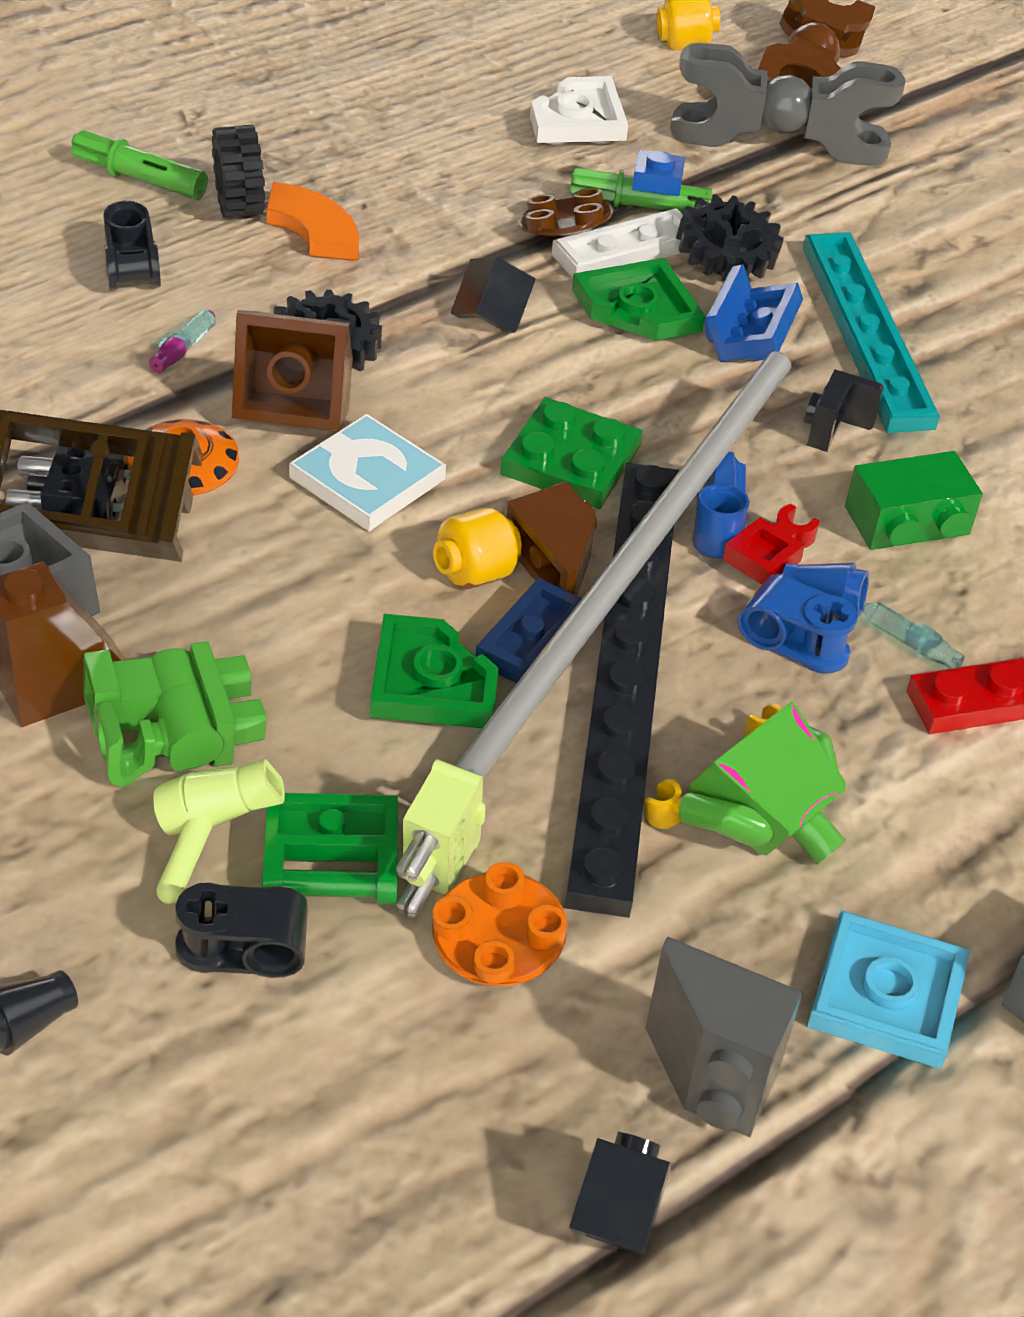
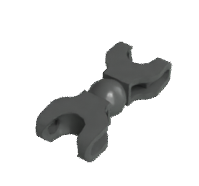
M692 43L682 50L679 60L682 76L689 83L709 88L714 96L702 102H685L676 108L671 117L670 130L677 140L689 144L718 147L730 142L740 133H759L762 121L769 130L780 134L795 133L805 127L806 139L820 141L825 145L828 152L842 163L879 165L888 158L891 142L886 130L881 126L865 122L858 116L868 108L891 107L898 103L902 97L906 81L903 74L897 68L883 64L856 61L842 67L832 76H813L810 88L803 79L793 75L777 76L767 83L768 71L752 68L747 64L743 55L732 46Z

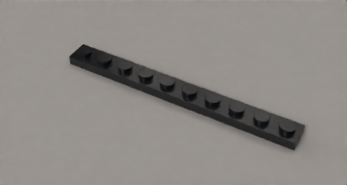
M626 463L613 557L680 470L662 468L656 465ZM674 525L604 618L565 909L630 918Z

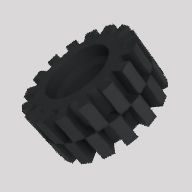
M241 125L214 128L212 130L213 172L215 173V187L218 191L217 198L221 214H223V217L263 214L265 210V178L262 171L264 169L263 160H261L260 156L261 147L258 144L257 131L255 132V126Z

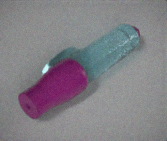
M205 309L201 310L180 330L168 333L159 343L157 353L149 360L150 368L156 373H161L168 366L184 357L186 352L215 326L214 312Z

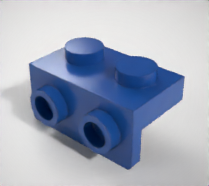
M744 265L732 267L720 288L710 312L707 313L705 318L706 336L711 343L715 344L720 362L740 359L761 361L765 360L769 353L780 351L803 301L798 282L751 288Z

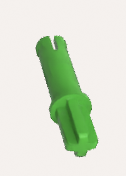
M84 130L74 134L72 138L71 154L75 158L107 168L108 173L112 176L127 175L195 200H200L206 191L208 175L205 174V171L131 147L126 139L119 138L114 141Z
M576 168L572 173L570 194L573 196L575 192L582 189H601L603 200L614 202L613 207L618 208L619 204L663 211L678 209L682 214L686 206L694 207L696 199L701 198L709 203L712 196V188L705 189L681 185L679 196L632 190L634 177L624 175V170H619V174Z

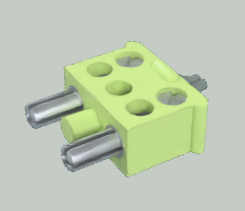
M436 759L430 774L404 816L403 856L396 867L398 875L409 882L397 903V909L402 915L408 912V917H416L431 890L445 895L453 888L473 850L478 847L481 838V825L485 822L486 808L484 803H482L483 777L478 775L476 770L462 769Z

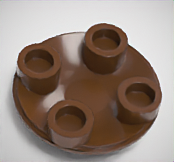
M598 188L582 189L575 192L572 198L555 200V196L552 194H540L527 199L528 210L521 215L518 224L523 231L551 237L569 236L591 230L606 222L612 217L614 210L611 204L603 200L602 190Z

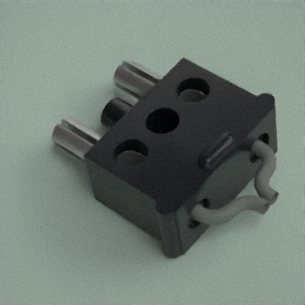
M58 446L54 458L21 456L18 460L17 468L19 475L28 476L27 490L8 489L4 498L5 504L17 506L27 501L35 509L81 515L94 458L90 450ZM109 453L104 458L91 517L117 520L119 513L123 511V500L131 474L128 468V456Z

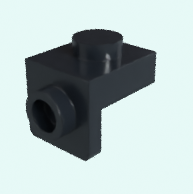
M834 369L823 393L813 392L804 417V422L812 425L807 446L827 452L842 422L871 430L876 422L884 391L883 384Z

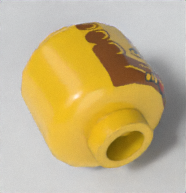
M480 508L451 516L441 524L437 533L436 543L433 547L434 562L438 570L446 575L456 586L465 589L480 587L502 580L512 574L521 554V537L513 521L493 508Z

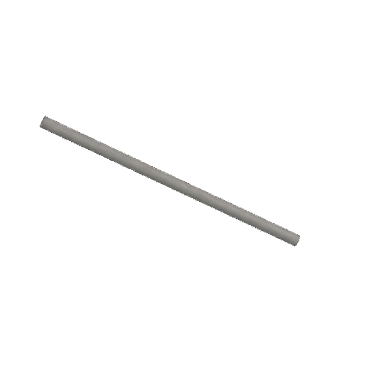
M777 351L768 354L454 766L468 770L474 769L478 772V775L482 776L483 779L790 371L791 362L786 355Z

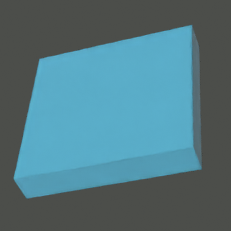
M840 910L807 1027L941 1069L947 1056L970 949Z

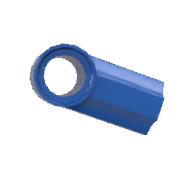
M734 452L727 453L696 495V518L692 537L693 546L703 555L716 559H723L726 543L745 529L750 501L746 494V464L739 462Z

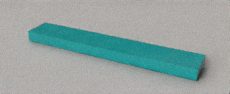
M844 232L805 235L803 251L860 376L879 382L884 386L878 416L886 433L936 430L940 415L852 234Z

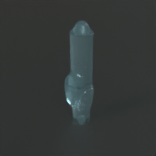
M880 602L864 605L863 613L867 617V622L916 650L919 655L930 661L942 664L949 669L959 668L962 665L965 655L953 649L931 627L921 623L915 624Z

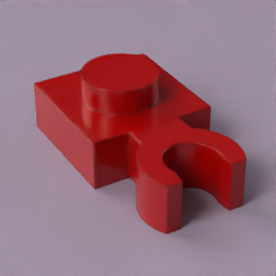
M793 504L785 505L778 511L774 525L759 517L728 541L725 545L723 561L762 585L770 576L783 574L787 563L798 564L801 562L804 548L811 546L816 540L820 521L813 518L805 525H796L793 521L797 507Z

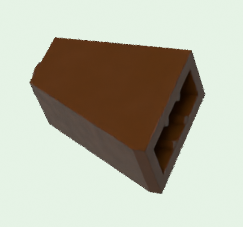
M43 561L0 575V691L22 728L86 705L83 697L84 653L109 650L112 662L125 660L115 642Z

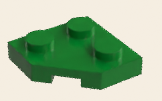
M665 258L573 273L572 291L592 320L654 340L671 339L703 332L705 314Z
M384 613L370 698V718L483 728L494 714L499 668L483 654L475 657L458 641L459 633L444 619Z

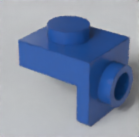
M639 150L632 190L679 196L685 157L662 151L648 152Z

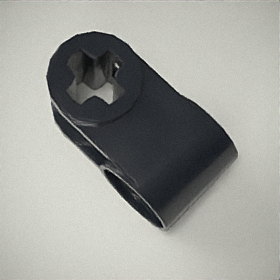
M127 200L108 205L104 210L103 219L109 291H116L119 285L150 283L153 288L161 287L158 248L156 241L153 240L147 208L141 203Z
M207 882L190 886L179 895L175 905L177 923L181 929L178 931L175 939L176 956L182 965L188 969L200 973L257 974L268 978H284L294 975L302 969L305 962L308 903L307 899L300 892L283 886L261 888L229 886ZM207 901L212 903V917H205V902ZM201 939H208V953L205 955L201 953Z

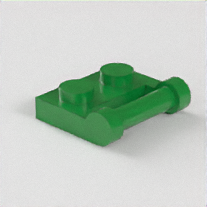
M285 793L283 804L266 808L262 888L267 886H283L292 888L303 896L376 897V904H397L398 795ZM285 860L377 862V871L284 869Z

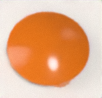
M509 862L496 863L490 866L486 873L472 876L458 883L435 903L432 910L433 940L440 957L458 975L482 985L511 986L538 977L556 962L566 942L567 916L557 897L540 882L525 876L521 867Z

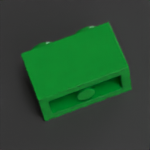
M948 451L855 465L845 508L868 548L874 550L969 535L983 493L956 451Z

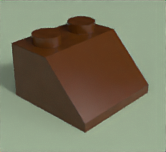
M238 310L236 314L232 418L340 431L350 404L353 357L349 323Z

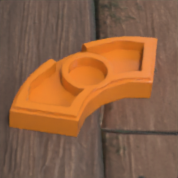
M272 183L267 205V223L269 225L288 228L297 233L308 244L309 256L359 260V234L356 224L340 205L330 198L307 188L287 183Z

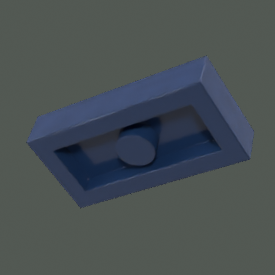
M538 577L477 644L475 657L483 654L499 668V675L517 683L582 598Z

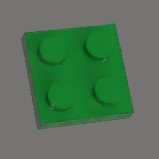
M544 397L501 458L500 475L540 489L566 481L582 500L588 501L594 508L601 509L625 472L626 463H630L639 450L643 430L621 423L616 419L606 418L576 408L568 403Z

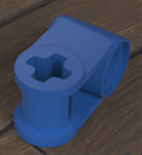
M776 574L765 580L738 616V628L745 639L758 648L782 655L803 664V666L815 672L834 673L841 671L848 664L851 652L847 638L848 634L856 626L858 614L854 605L843 597L827 594L805 585L791 576ZM834 613L838 614V620H833ZM821 647L820 655H817L815 652L816 648Z

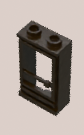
M0 410V488L12 439L90 450L94 458L81 515L36 510L81 548L182 562L184 551L177 537L181 513L189 514L192 507L193 493L188 482L191 465L201 466L203 460V453L195 434L181 432L180 435ZM109 453L134 457L121 521L91 517L103 460ZM0 504V513L15 506Z

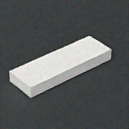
M672 209L553 240L552 256L573 278V273L676 255L680 253L678 250L680 240L676 239V234L683 214L678 209Z

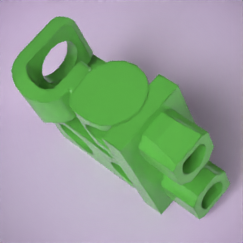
M209 641L191 643L190 651L171 648L160 651L148 658L113 662L109 650L85 652L83 663V697L94 736L98 738L110 782L119 787L129 786L155 765V759L158 755L168 757L171 768L176 771L198 768L210 762H213L214 767L233 764L234 745L264 740L266 713L261 699L229 702V699L251 695L252 680L245 655L215 659ZM138 730V737L134 743L126 744L123 742V732Z

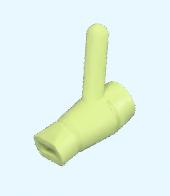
M267 759L241 767L189 772L156 786L153 796L156 819L166 834H180L157 885L156 893L160 901L166 904L177 902L179 895L185 890L213 827L249 813L251 810L254 811L284 803L285 791L282 777Z

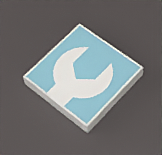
M365 414L289 463V478L367 531H371L444 481L446 476V464L368 414Z

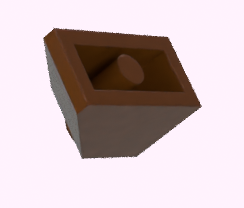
M566 481L508 501L506 517L513 521L521 537L522 548L518 561L535 581L539 577L578 596L591 557L594 531L597 528V518L590 503L582 500Z

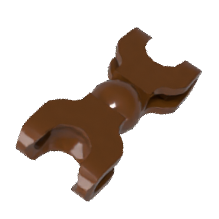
M789 0L779 23L784 33L789 36L787 44L767 46L758 69L768 71L767 83L777 76L793 75L803 79L811 88L813 76L829 77L836 74L841 69L837 65L839 57H850L858 53L865 30L870 25L876 6L861 0H856L852 5L846 6L834 4L828 0Z

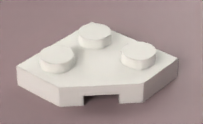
M612 76L567 77L558 84L555 94L549 98L541 95L531 102L530 120L537 143H548L551 145H562L566 142L606 144L611 141L627 140L628 122Z

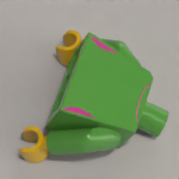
M793 701L783 708L774 703L766 705L762 709L761 718L754 715V713L747 714L744 739L715 760L687 787L691 792L687 793L684 797L678 782L673 779H665L657 785L658 800L652 797H647L644 800L646 820L655 828L669 829L682 822L721 834L750 846L759 854L766 856L792 835L814 862L819 864L846 841L821 811L846 790L845 780L838 769L832 740L827 733L809 726Z

